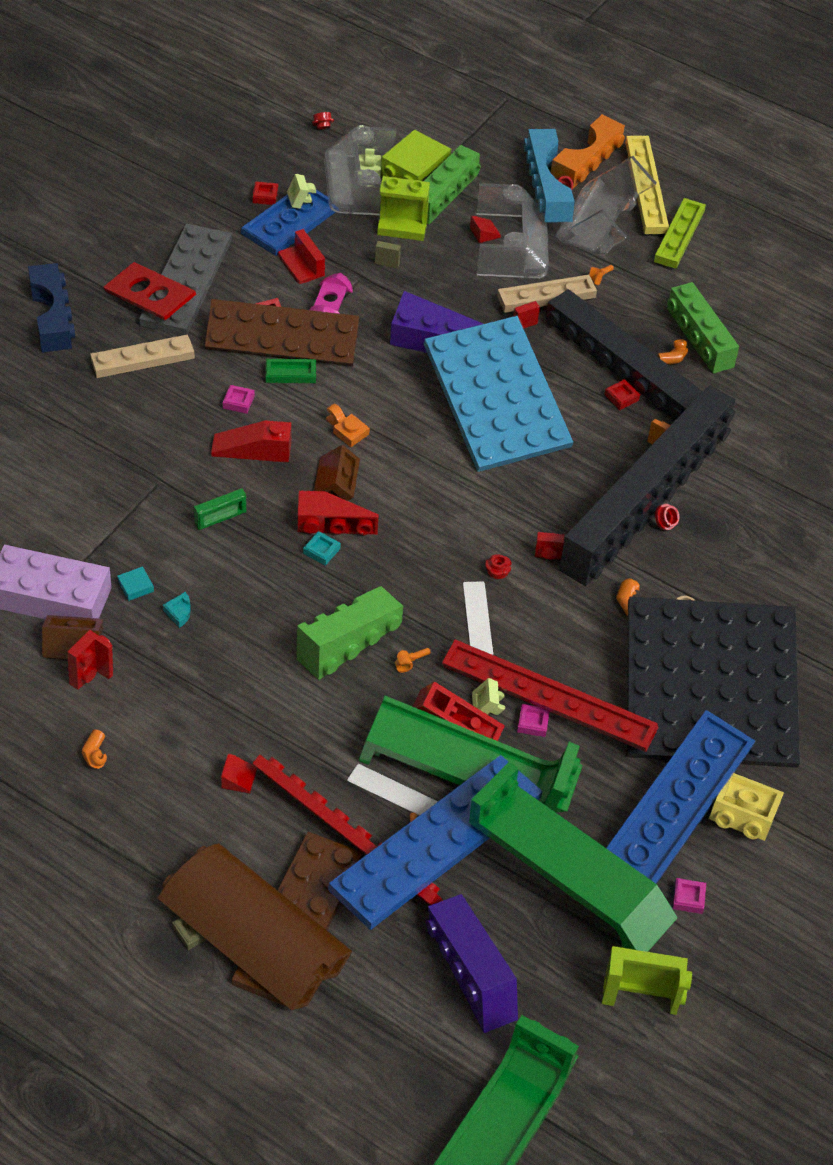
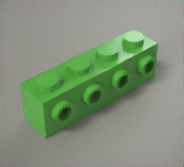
M460 145L424 180V182H430L428 225L478 176L481 168L479 164L480 153Z
M691 282L671 288L670 297L667 301V310L711 372L717 373L734 368L739 345L694 283Z

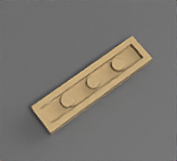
M590 275L498 289L497 297L504 313L514 311L515 307L534 301L540 307L547 306L548 301L568 289L583 300L596 298L597 290Z
M188 335L90 354L97 378L195 359L194 349Z

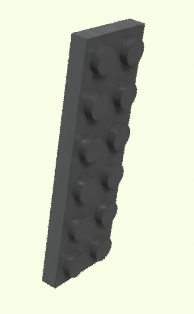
M186 223L161 275L195 290L196 295L167 320H163L143 310L139 318L140 326L179 335H188L232 241V233ZM155 291L149 299L152 301L161 300L167 296L169 291Z

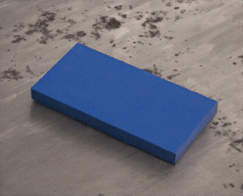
M316 190V193H308L312 199L311 203L303 202L301 208H294L291 206L287 194L241 227V234L277 256L279 251L295 243V231L304 229L306 233L310 232L339 210V203Z

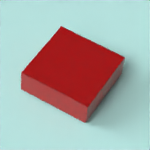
M255 182L253 203L275 204L278 195V184Z
M534 301L515 307L513 317L518 316L523 329L538 324L540 306Z
M625 379L605 389L604 395L619 410L640 399V394Z

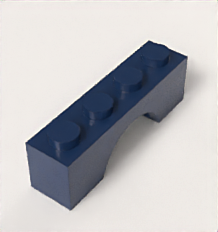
M58 263L28 266L33 301L41 302L51 307L45 314L37 317L42 352L72 349L71 338L76 337L74 324L68 323V321H72L71 307L65 306V304H69L67 289H62V287H66L64 272L59 273Z

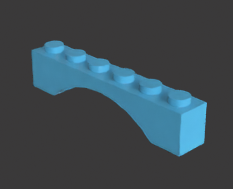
M528 129V138H524V152H527L526 159L527 164H529L530 176H532V186L535 188V198L538 200V211L543 214L544 222H573L575 201L572 190L555 179L548 169L552 165V160L557 156L558 137L556 129Z

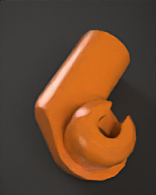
M675 340L673 343L674 348L671 352L658 353L657 357L668 365L680 363L688 353L685 340Z
M631 578L621 582L616 595L618 603L627 616L629 596L633 597L636 594L635 590L639 591L640 588L639 583Z
M96 729L91 732L81 753L89 767L99 769L104 766L107 756L106 754L103 755L99 749L105 735Z

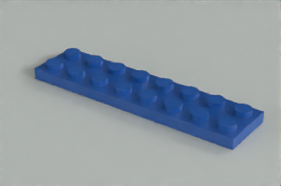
M706 710L606 849L657 884L714 803L719 792L728 783L749 753L755 740Z
M501 755L331 881L328 890L369 930L373 929L489 839L488 836L469 823L471 799L508 761ZM518 770V786L537 800H540L543 791Z

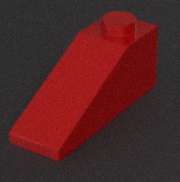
M265 420L214 434L211 457L289 463L291 422Z
M432 682L422 688L412 706L496 741L499 740L505 727L499 721L436 682Z

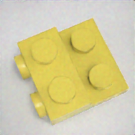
M734 773L719 792L709 819L715 821L721 828L730 827L743 832L749 839L759 838L765 841L784 792Z

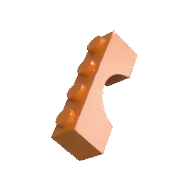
M602 114L590 125L587 142L590 147L579 150L567 148L562 150L552 160L551 174L555 179L560 176L570 177L573 181V188L580 182L582 183L587 175L595 171L604 159H608L616 148L622 146L625 139L623 135L625 125Z

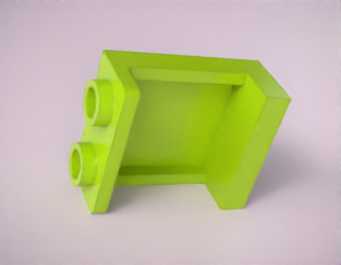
M414 130L382 156L381 175L422 181L451 155V148Z
M383 176L380 187V220L377 235L424 241L427 228L430 182Z
M612 946L604 977L602 1004L614 1006L618 990L670 998V1014L677 1015L679 1005H685L687 990H690L692 971H687L688 958Z

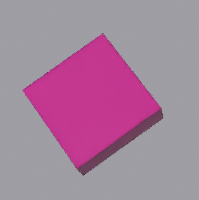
M230 385L223 400V409L247 414L254 399L255 390Z
M522 704L517 733L546 737L549 711L538 706Z
M676 878L673 909L703 914L706 883Z

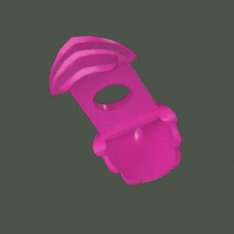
M342 273L326 277L319 284L321 286L314 306L309 310L339 313L338 311L345 293L353 292L351 282ZM333 294L337 297V300L328 302L323 297Z

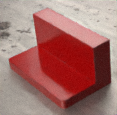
M304 229L295 231V246L279 251V258L298 284L325 276V257Z

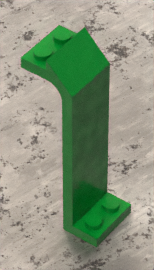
M384 696L358 760L369 765L373 755L379 757L380 753L461 785L501 755L508 762L510 761L517 766L523 775L543 791L539 801L556 813L568 811L583 766L580 764L581 759L576 757L580 746L568 742L559 759L554 761L543 760L388 696Z
M509 761L471 799L469 823L611 925L622 940L621 948L648 952L678 918L658 885L520 788L517 781L519 768Z
M521 1015L515 1025L511 1043L504 1059L434 1165H516L559 1097L578 1058L576 1054L579 1046L568 1038L543 1027L539 1022Z

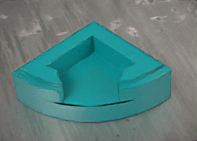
M186 592L163 605V611L179 628L188 621L191 614L190 599Z

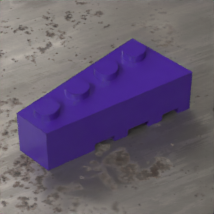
M404 291L391 324L390 345L427 353L424 346L426 338L483 325V323Z
M460 894L428 906L429 920L426 921L427 930L430 936L436 939L443 957L447 960L483 1032H489L518 1020L517 978L463 895Z

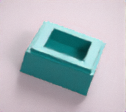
M318 531L303 548V554L326 566L340 550L341 543Z
M143 567L117 576L118 583L128 601L154 592V586Z

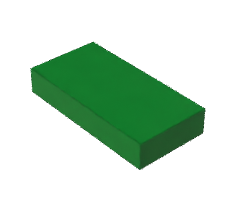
M266 359V383H316V359Z
M241 488L194 506V522L198 530L247 512L246 493Z

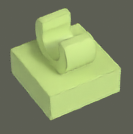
M365 149V155L358 154V177H381V155H374L375 149Z
M295 174L287 193L291 206L301 208L303 202H312L311 196L308 193H316V188L314 184L306 183L304 175Z
M488 678L472 692L473 706L487 715L490 712L499 715L505 710V706L499 704V701L505 696L504 693L498 691V681Z

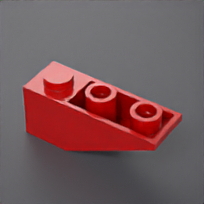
M299 491L298 532L317 533L319 531L321 533L378 535L379 514L325 491Z

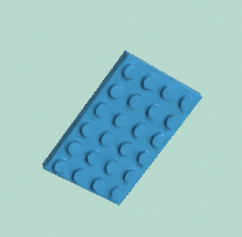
M518 316L425 339V349L477 472L572 447L573 440Z

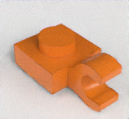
M337 404L327 408L330 415L326 417V420L331 425H334L333 433L349 447H353L369 435L370 428L353 414L345 417L342 409Z

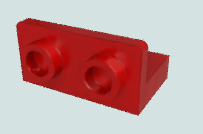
M89 630L67 651L69 684L77 690L85 683L91 682L97 672L108 679L113 676L112 644L105 636L97 635Z

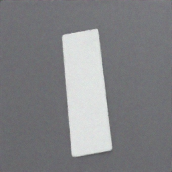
M464 582L470 646L493 655L485 583Z
M360 764L356 766L348 778L349 782L418 815H421L438 802Z

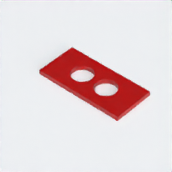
M133 262L103 287L104 291L163 320H167L196 295L195 290L136 262ZM137 282H150L149 286L142 291H131V287ZM155 291H169L167 296L161 300L152 301L149 299L150 295Z

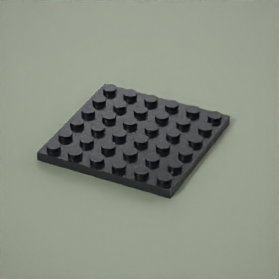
M629 596L627 711L658 723L659 728L647 752L627 744V757L670 760L707 710L755 740L753 747L741 764L798 768L800 765L796 607Z

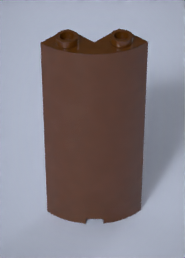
M219 843L209 847H200L191 859L176 873L170 874L162 884L163 890L158 897L162 903L290 1010L308 1006L321 982L338 977L352 953L351 949Z

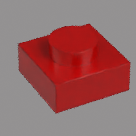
M538 532L535 557L561 560L564 534Z

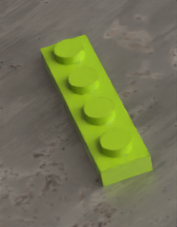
M686 198L683 199L655 254L654 262L677 269L705 212L706 204Z

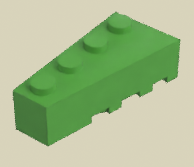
M380 586L356 597L350 606L345 604L337 606L335 612L329 616H326L324 613L316 616L314 619L315 623L308 625L304 622L297 625V660L318 680L327 674L334 673L341 664L347 660L354 659L367 646L376 644L389 631L396 630L402 623L403 605Z

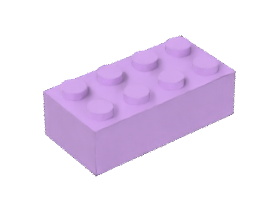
M9 545L3 546L0 552L1 610L46 619L47 615L99 619L112 588L110 567Z

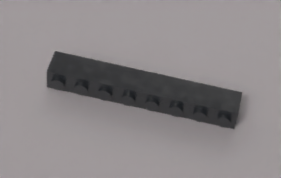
M568 289L548 301L546 320L552 326H555L569 339L582 347L584 351L600 361L602 365L613 371L620 379H625L638 393L649 399L656 407L672 417L674 421L703 392Z

